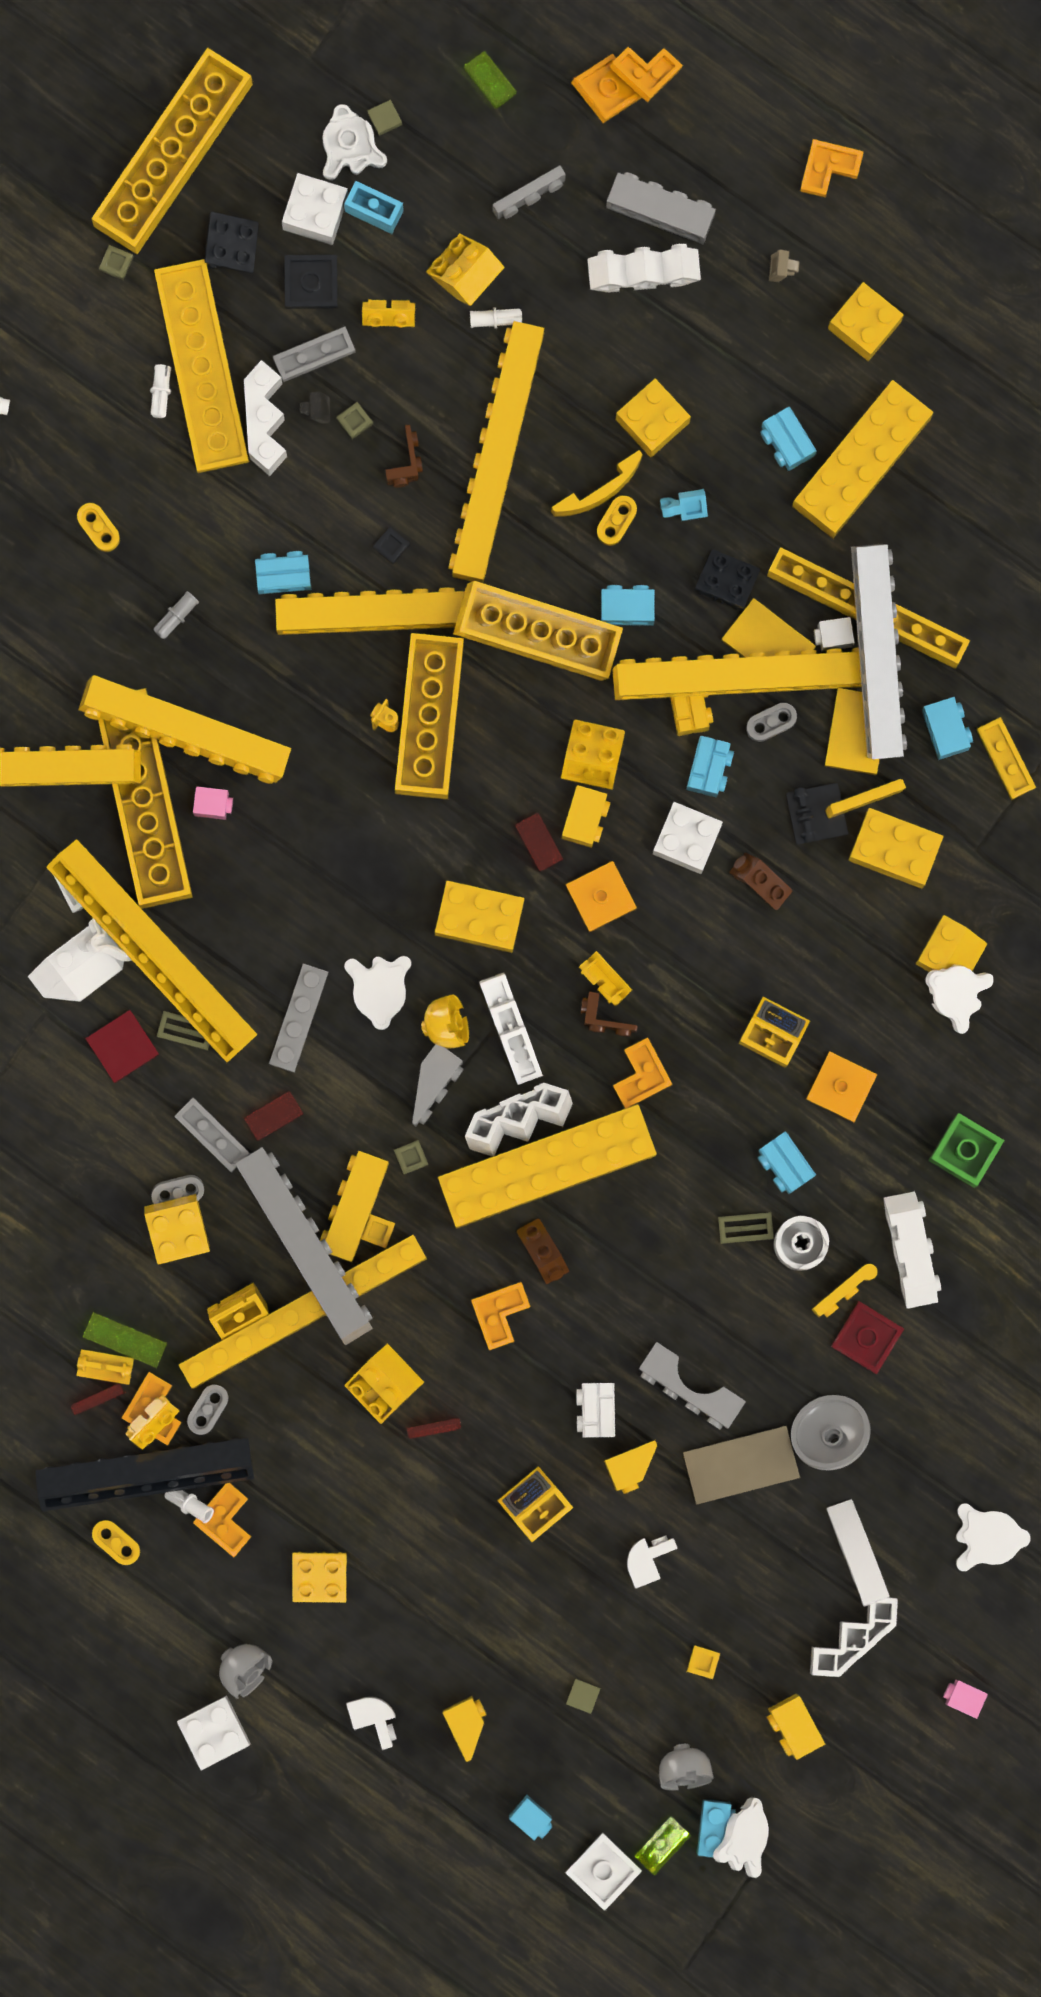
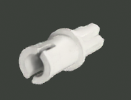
M496 307L488 311H470L471 328L494 326L497 329V326L513 325V321L522 323V311L520 309L496 310Z
M155 365L153 387L150 388V392L153 393L151 415L155 418H164L166 416L168 395L171 394L169 389L171 367Z
M183 1490L165 1493V1498L180 1507L183 1513H190L203 1523H207L212 1518L214 1509L197 1500L196 1495L188 1494Z

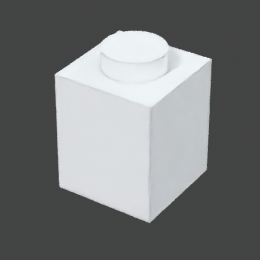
M851 617L820 621L817 626L818 629L814 630L815 644L821 646V652L829 649L851 648L854 645Z

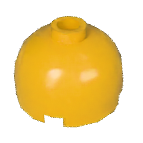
M452 994L434 1000L428 1005L424 1021L421 1023L424 1035L429 1036L434 1044L446 1049L464 1046V1043H467L469 1040L467 1017L462 1018L459 1009H462L463 1006L457 996Z

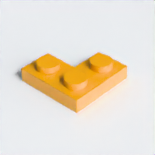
M627 47L611 63L609 68L645 101L649 102L681 70L683 65L664 48L647 64L632 49Z
M813 139L800 191L826 197L831 173L857 179L864 151Z
M648 1038L624 1049L636 1074L618 1082L613 1087L623 1107L626 1109L670 1087L672 1083Z
M522 1282L471 1300L489 1350L514 1342L505 1316L530 1308Z
M148 1372L122 1419L131 1424L141 1414L147 1420L150 1416L144 1410L156 1397L160 1398L162 1395L166 1397L172 1385ZM174 1418L155 1438L169 1445L182 1422Z
M226 1483L207 1505L214 1509L212 1518L207 1523H203L198 1518L193 1522L233 1557L237 1555L252 1537L231 1520L248 1500L231 1483Z

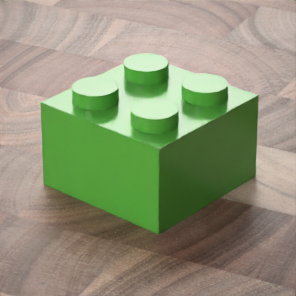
M958 1113L955 1115L929 1161L975 1188L980 1183L1005 1140Z

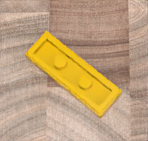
M1001 717L977 728L976 730L1011 800L1035 789L1036 786Z
M899 779L833 803L825 810L827 817L830 819L902 792L906 786L903 779Z

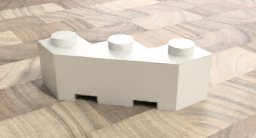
M686 244L672 245L670 250L664 252L650 251L649 247H639L635 249L634 253L625 256L614 254L612 250H603L598 252V256L588 259L591 290L619 292L621 287H634V290L654 289L657 285L670 283L671 287H677L701 280L698 249L687 248Z
M261 360L244 379L248 451L250 459L270 476L287 457L286 450L270 437L285 421L284 414L268 401L282 385V379Z
M542 1083L535 1086L534 1090L523 1095L517 1094L499 1102L500 1105L487 1111L483 1109L476 1112L465 1134L469 1149L494 1157L504 1134L528 1142L538 1119L563 1127L573 1104L569 1091Z
M915 1191L885 1197V1214L892 1236L893 1253L899 1270L901 1292L906 1308L937 1303V1291H941L939 1276H934L930 1254H933L931 1238H926L922 1217H926L923 1201L918 1202Z
M889 1597L868 1605L867 1623L840 1621L839 1648L812 1647L810 1674L840 1677L852 1664L896 1626L898 1599Z

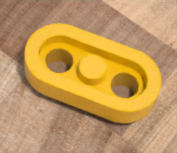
M619 496L614 499L599 523L597 537L604 545L613 546L619 543L635 518L637 506L632 498ZM620 507H626L628 513L622 515L618 510ZM607 529H613L615 535L612 537L606 536L605 531Z
M94 503L84 504L77 514L80 526L99 550L104 552L114 550L120 541L117 529L98 505ZM89 514L96 516L93 522H88L86 518ZM104 535L111 536L109 543L102 542Z
M105 1520L95 1525L92 1532L94 1542L118 1563L130 1565L139 1558L140 1547L138 1543L114 1522ZM104 1529H109L111 1531V1537L109 1539H104L102 1537V1531ZM125 1546H129L132 1550L131 1555L128 1557L122 1554V1549Z

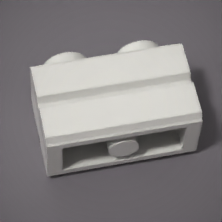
M583 1383L582 1389L576 1390L577 1405H582V1416H577V1432H582V1437H615L614 1383Z

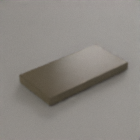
M787 1426L683 1452L696 1505L800 1478Z

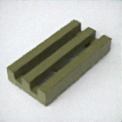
M163 1011L157 1033L158 1038L206 1051L209 1050L210 1044L206 1040L204 1043L163 1033L166 1028L205 1039L198 1031L166 1023L167 1018L191 1024L184 1016Z
M771 1212L718 1217L720 1244L774 1239ZM767 1220V1224L725 1227L724 1222ZM764 1229L768 1231V1234L729 1238H726L725 1233Z

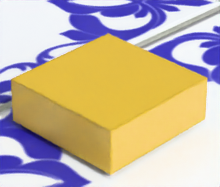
M370 1214L361 1240L386 1249L395 1223Z
M694 1645L687 1672L713 1679L720 1653Z

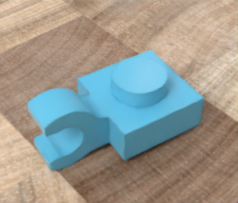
M704 489L678 493L679 500L673 498L660 499L663 517H672L680 514L682 521L708 517Z

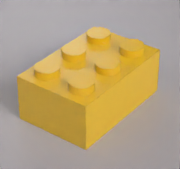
M869 808L848 861L922 889L928 879L943 836Z
M447 881L435 936L513 953L524 898Z

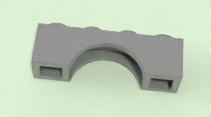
M656 1342L639 1367V1370L643 1372L640 1377L652 1385L658 1382L664 1386L663 1392L674 1400L678 1396L687 1402L685 1407L698 1415L701 1411L709 1416L707 1422L719 1430L723 1426L728 1429L746 1401L725 1387L710 1394H699L689 1390L682 1383L678 1374L679 1356Z

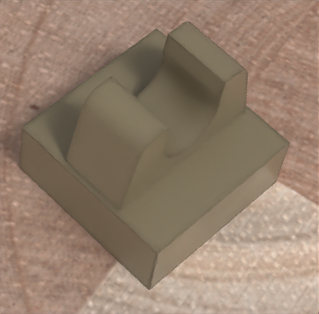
M778 250L771 255L769 281L780 282L787 275L794 276L795 272H799V261L789 259V251Z

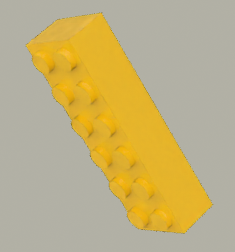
M892 380L796 497L792 507L833 539L930 421L934 412Z
M472 581L467 584L453 634L602 681L609 679L623 628Z
M411 633L395 794L448 799L464 638Z

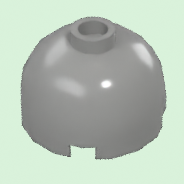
M243 1644L234 1649L229 1648L221 1657L222 1663L220 1665L219 1677L223 1686L236 1699H238L239 1694L245 1697L263 1681L265 1677L260 1675L265 1668L270 1670L272 1659L264 1650L255 1645Z
M689 1744L674 1746V1751L667 1753L659 1766L661 1788L665 1790H678V1786L688 1785L687 1789H691L712 1782L713 1772L709 1758L699 1749L690 1748Z

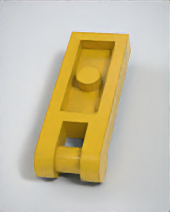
M873 1264L862 1266L812 1308V1311L817 1317L823 1314L826 1317L830 1316L839 1308L836 1305L843 1297L849 1300L859 1291L856 1287L863 1280L869 1281L877 1276V1268Z

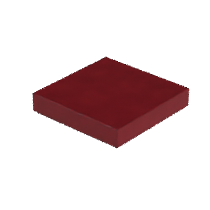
M131 1010L85 1038L114 1083L159 1055Z
M858 1301L831 1347L877 1375L904 1328Z

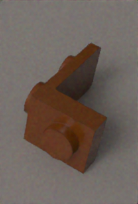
M405 425L411 466L385 470L387 485L393 484L394 488L405 487L409 485V482L418 481V473L423 472L421 457H415L414 447H419L417 432H411L410 425Z
M746 852L735 861L734 867L729 872L735 879L750 886L775 910H778L792 893V889L765 863Z
M589 992L588 998L582 999L581 1013L585 1014L584 1026H589V1031L604 1033L605 1029L615 1030L616 1035L631 1037V1032L637 1033V1025L596 1019L600 993Z
M536 1219L517 1230L518 1236L532 1257L546 1285L552 1281L559 1280L564 1274L570 1272L540 1219Z

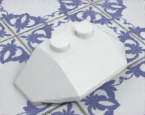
M88 926L49 955L28 977L44 998L81 1002L122 971L124 961L115 959L103 952H89L86 943L93 937V934Z

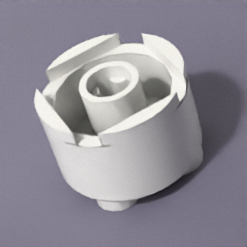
M796 1216L787 1220L777 1230L774 1238V1250L780 1262L786 1267L798 1271L808 1270L818 1265L825 1258L829 1247V1237L825 1227L817 1220L807 1216ZM798 1236L802 1240L807 1239L806 1250H802L801 1247L796 1248L795 1243L798 1241Z

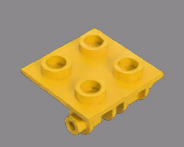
M292 1553L293 1602H346V1553Z

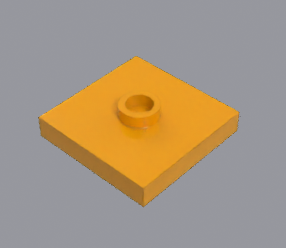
M614 54L609 55L571 82L602 123L642 98L609 68L616 59Z
M613 861L566 884L589 932L637 909Z
M829 1051L806 1100L854 1123L877 1074Z

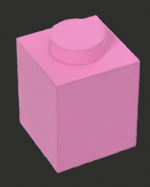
M196 787L193 808L194 816L226 820L227 813H232L233 798L229 797L228 790Z
M955 1680L954 1684H948L943 1697L947 1699L946 1705L977 1719L988 1694Z

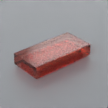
M539 813L515 825L539 872L563 860Z
M289 1091L244 1119L257 1141H260L302 1116L303 1112Z
M117 1384L72 1404L71 1409L74 1415L77 1416L126 1393L122 1385Z
M451 1419L407 1428L408 1438L412 1439L458 1430L461 1428L460 1419Z

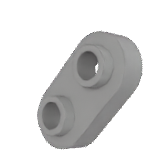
M779 703L752 716L746 727L748 736L754 741L762 742L792 728L797 719L796 710L788 703ZM785 713L788 716V720L782 722L779 720L778 715ZM758 724L762 725L764 732L757 733L755 726Z
M186 1175L159 1182L152 1189V1202L157 1204L193 1194L197 1195L199 1201L204 1194V1184L195 1175ZM193 1184L196 1188L194 1191L189 1192L186 1190V1186ZM166 1190L170 1195L168 1198H162L160 1193Z
M210 1385L206 1387L190 1412L187 1423L190 1430L195 1434L204 1435L209 1433L225 1409L229 1398L227 1391L222 1386ZM213 1393L220 1395L218 1403L211 1402L210 1396ZM200 1416L206 1418V1424L202 1427L198 1426L196 1422Z

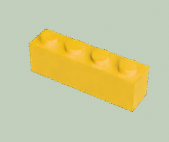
M358 1151L357 1156H351L347 1166V1170L351 1171L348 1181L342 1180L337 1194L342 1197L338 1206L333 1205L328 1220L332 1221L329 1231H323L320 1241L325 1239L333 1253L329 1255L351 1263L353 1262L387 1171L388 1161Z

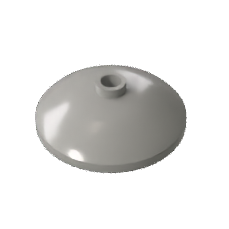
M840 1395L823 1396L808 1403L797 1414L791 1429L792 1445L798 1457L807 1465L820 1470L840 1469L858 1459L866 1449L871 1433L870 1422L866 1412L856 1401ZM839 1438L837 1442L831 1443L832 1439Z

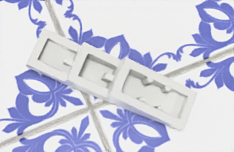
M504 972L479 981L517 1084L519 1085L543 1076Z
M852 1499L828 1507L827 1512L863 1606L865 1607L889 1598L887 1588Z

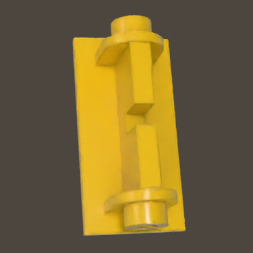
M368 299V302H363V326L415 327V303H410V300H392L391 308H386V300Z
M385 699L383 704L378 703L370 715L372 717L373 730H376L379 726L387 732L396 731L399 726L397 713L389 708L387 699Z
M597 951L579 966L582 970L581 974H584L593 985L597 984L599 986V992L608 1000L609 1004L612 1002L614 1006L618 1005L632 991L628 984Z
M81 1349L77 1363V1376L129 1385L134 1358Z
M164 1395L160 1398L156 1397L144 1410L150 1416L147 1420L140 1414L127 1427L128 1431L125 1434L142 1450L153 1442L156 1435L166 1425L170 1424L179 1412V1409L172 1405Z

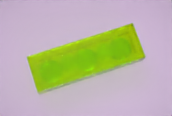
M96 1313L92 1314L83 1335L88 1340L156 1368L168 1344Z

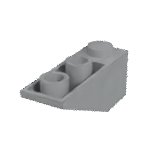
M435 1044L421 1063L412 1121L415 1127L419 1122L424 1125L432 1114L429 1108L435 1101L437 1103L442 1101L448 1092L445 1089L446 1085L450 1080L455 1082L464 1070L460 1067L463 1064L460 1058L445 1047Z

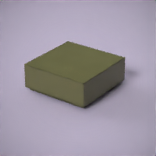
M391 100L367 111L379 136L402 125V121Z
M109 245L99 270L124 280L134 256L131 253Z
M358 402L336 417L352 440L373 425L372 420Z
M419 1140L394 1150L404 1175L428 1166Z
M575 1679L566 1704L591 1714L601 1688Z

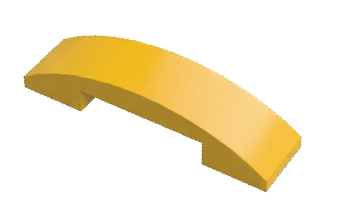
M640 450L617 464V471L620 474L618 477L583 500L579 501L573 493L552 507L554 517L583 513L612 498L629 482L636 472L642 459Z

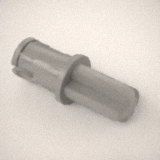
M187 591L172 608H168L169 612L154 627L155 633L162 639H165L180 622H185L184 618L199 601Z

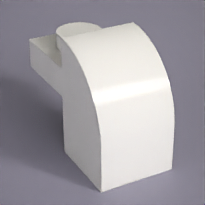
M666 1535L651 1541L653 1546L649 1548L645 1538L632 1546L627 1557V1569L635 1589L660 1579L653 1558L678 1549L674 1538L668 1540Z
M364 1697L347 1702L354 1730L375 1724L382 1750L393 1747L392 1740H396L395 1731L392 1724L387 1725L386 1720L395 1718L396 1715L387 1702L376 1697Z

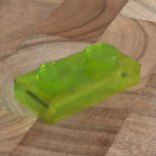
M485 51L464 66V70L495 109L516 95L514 87Z
M670 1817L640 1849L635 1857L655 1875L691 1835L674 1818Z

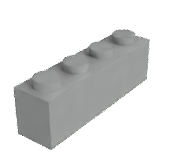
M625 172L624 175L621 173L617 174L606 208L701 244L705 242L716 211L706 201L697 200L695 202L687 199L688 196L682 192L673 191L671 193L663 190V186L650 181L647 184L639 181L636 175Z

